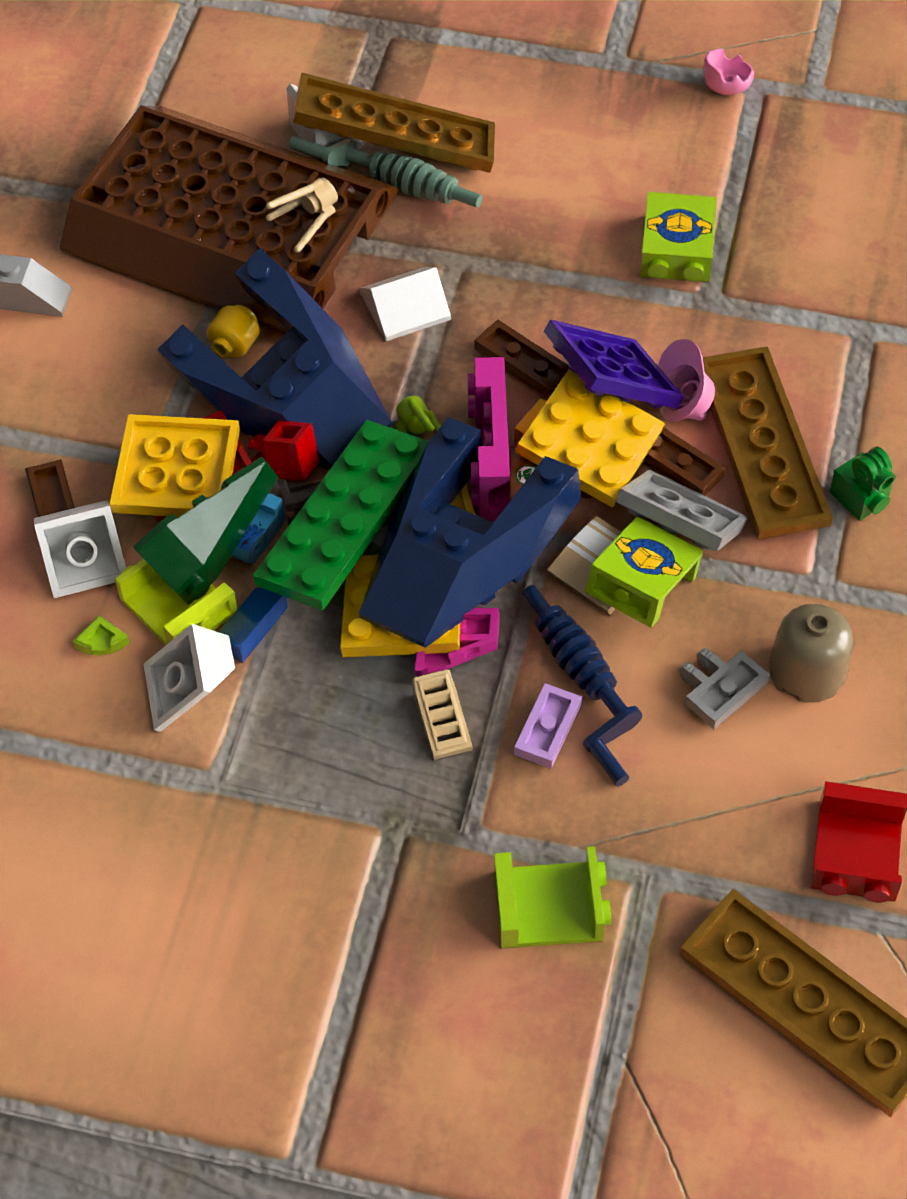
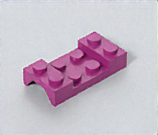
M504 357L474 358L475 373H467L468 395H475L467 397L468 418H475V428L480 429L481 433H483L484 446H478V462H471V502L473 507H479L480 517L495 522L508 505V482L510 481Z

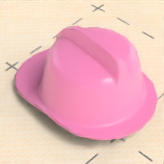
M687 339L676 340L665 349L658 366L682 393L684 398L678 409L662 406L660 413L665 420L671 422L682 421L685 418L702 421L706 419L707 410L714 400V383L704 372L700 348L693 341Z

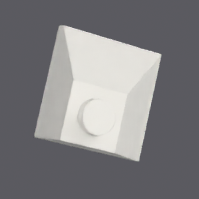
M191 624L143 664L154 730L158 732L163 731L207 696L235 669L228 635Z

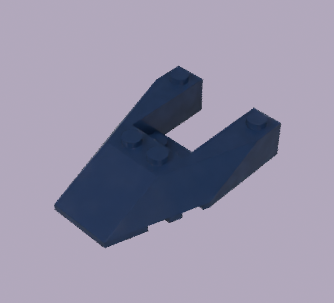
M262 249L255 252L234 274L245 292L289 331L242 377L183 324L157 349L169 367L217 411H223L227 420H238L240 432L244 435H251L253 437L256 435L266 436L279 420L312 423L319 458L317 466L327 470L332 468L366 420L387 427L393 424L342 328Z
M448 417L427 443L391 518L359 611L360 618L426 648L464 620V614L478 604L484 606L496 598L495 592L509 582L517 583L523 578L581 500L579 471L577 468L545 456L495 522L489 521L450 504L471 478V462H478V446H483L480 429Z

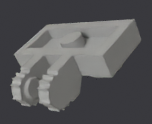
M704 648L696 654L697 662L711 675L710 677H707L688 662L679 668L680 676L694 689L686 696L685 705L713 730L765 687L770 680V674L742 650L726 663L709 649Z

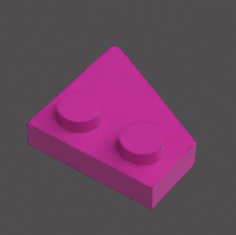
M473 608L463 615L464 620L460 623L459 650L450 653L434 654L417 652L415 663L416 677L447 670L497 650L500 625L499 608Z

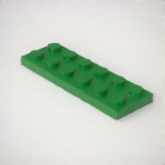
M366 420L253 574L254 584L323 611L401 500L429 441Z

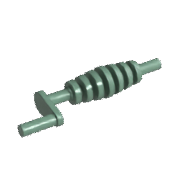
M293 136L289 143L291 149L320 159L329 165L349 166L351 162L368 167L372 177L380 179L383 183L398 187V191H402L409 196L421 199L427 198V200L435 202L439 200L440 203L450 204L453 200H457L476 208L480 207L483 200L481 194L459 187L457 178L451 175L447 176L446 172L436 169L431 164L425 163L418 158L413 159L412 157L400 156L395 153L389 154L381 150L372 155L356 149V142L348 138L329 147H324L297 136Z

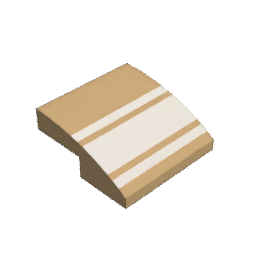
M596 516L569 542L547 571L611 615L615 608L585 593L591 564L622 532Z

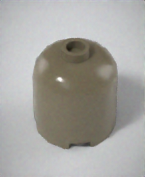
M822 604L799 606L791 610L783 618L769 659L770 677L780 691H783L784 688L790 694L799 696L798 700L801 702H821L836 695L837 690L844 684L847 678L854 645L852 628L846 618L834 608Z

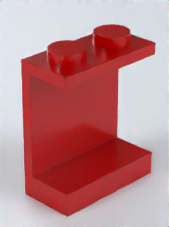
M825 781L819 804L811 889L822 890L825 894L832 896L844 894L862 896L866 900L876 903L895 902L902 884V875H898L902 823L907 812V794Z

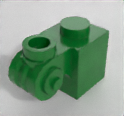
M876 446L866 453L861 452L834 470L830 493L859 521L871 513L874 515L880 513L890 502L889 496L896 475L892 472V463L888 454L881 447Z

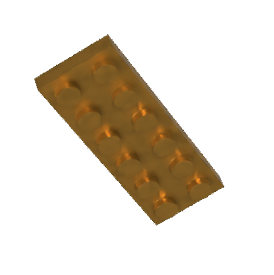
M301 73L293 123L303 125L309 129H319L335 133L340 137L359 139L376 146L382 145L398 149L407 154H417L433 158L439 162L461 165L474 171L491 172L494 163L495 122Z
M768 346L702 357L704 372L712 380L715 387L711 408L758 540L831 527L833 516Z
M733 888L683 943L679 954L891 1118L907 1098V1018Z

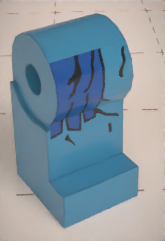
M270 493L267 495L231 557L249 565L257 561L286 521L282 498Z

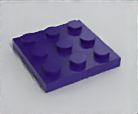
M551 319L543 331L553 343V348L563 355L569 363L568 367L579 375L584 382V387L591 393L599 396L604 395V393L616 395L627 402L639 400L655 408L666 406L678 409L684 398L682 393L635 339Z

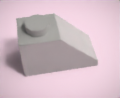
M0 254V309L63 317L72 292L71 286L32 258Z

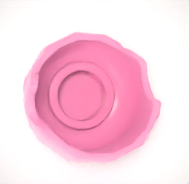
M719 48L709 51L705 56L703 73L705 83L709 89L722 95H736L749 88L753 81L754 71L750 64L742 60L741 55L729 59L725 56L724 50Z

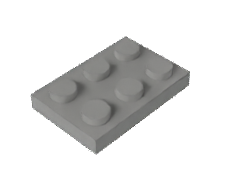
M650 469L622 487L616 500L617 503L627 507L626 509L629 513L638 517H648L660 523V527L665 531L674 534L680 533L692 539L695 545L705 550H720L744 530L749 518Z

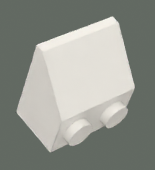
M108 500L33 518L54 598L116 583L115 578L120 576L126 568Z

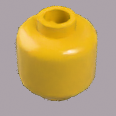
M228 305L221 308L206 330L211 349L215 354L223 358L243 357L260 333L255 314L242 305Z

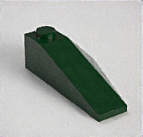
M262 457L258 458L225 479L221 485V490L213 496L206 498L202 494L192 501L194 508L178 518L172 513L161 520L133 548L190 605L195 599L202 597L209 590L210 585L219 577L277 481V474Z

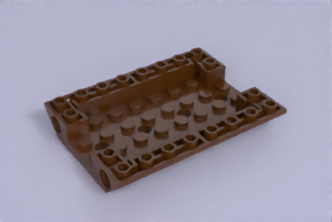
M140 105L71 198L60 249L68 254L217 309L228 305L245 306L255 314L258 324L286 334L289 330L245 292L234 273L255 252L262 249L324 309L336 290L333 271L356 236L366 240L369 239L398 194V187L326 164L314 158L163 106ZM139 164H144V166L140 169H129L130 167H134ZM319 178H325L333 185L338 195L337 202L332 205L336 212L329 216L320 226L325 228L326 231L321 234H314L303 249L296 253L294 247L320 213L315 212L311 214L303 205H300L272 221H267L266 216L281 206L268 209L266 204L278 197L310 185ZM198 185L204 186L202 189L197 191L189 190V188L196 187ZM258 206L264 207V209L260 212L248 211L249 209H253Z

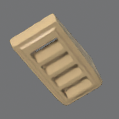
M450 670L413 678L412 694L433 759L437 760L472 751L473 746ZM445 703L449 704V706L429 711V707ZM451 718L454 719L453 722L433 726V723ZM456 732L459 734V737L440 742L437 740V737Z

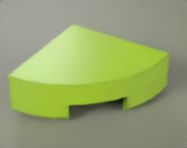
M100 615L73 640L76 650L89 655L111 654L130 643L127 634Z

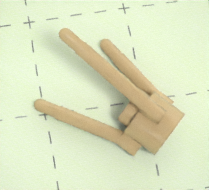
M319 178L310 185L266 204L268 209L277 206L281 207L268 214L266 220L272 221L300 205H303L311 214L315 212L320 213L294 247V251L299 253L324 221L336 212L332 205L338 200L337 192L327 179Z

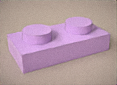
M545 683L515 744L514 755L552 769L581 707L582 696Z

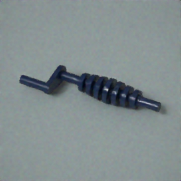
M530 585L523 590L522 595L537 613L538 617L535 625L539 632L542 633L545 643L549 645V650L556 663L562 670H565V673L572 680H575V683L582 690H585V693L592 700L601 699L614 715L612 719L584 740L583 745L588 752L593 754L613 783L619 787L628 781L629 776L605 744L634 728L642 719V712L637 706L627 707L615 692L614 688L617 685V680L614 674L610 672V667L606 660L603 659V655L599 648L596 647L592 637L580 625H577L576 621L567 615L561 606H550L536 586Z

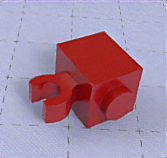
M279 420L266 436L256 435L248 443V448H255L261 451L256 454L252 462L262 457L277 474L278 479H288L293 482L305 481L319 463L312 423Z

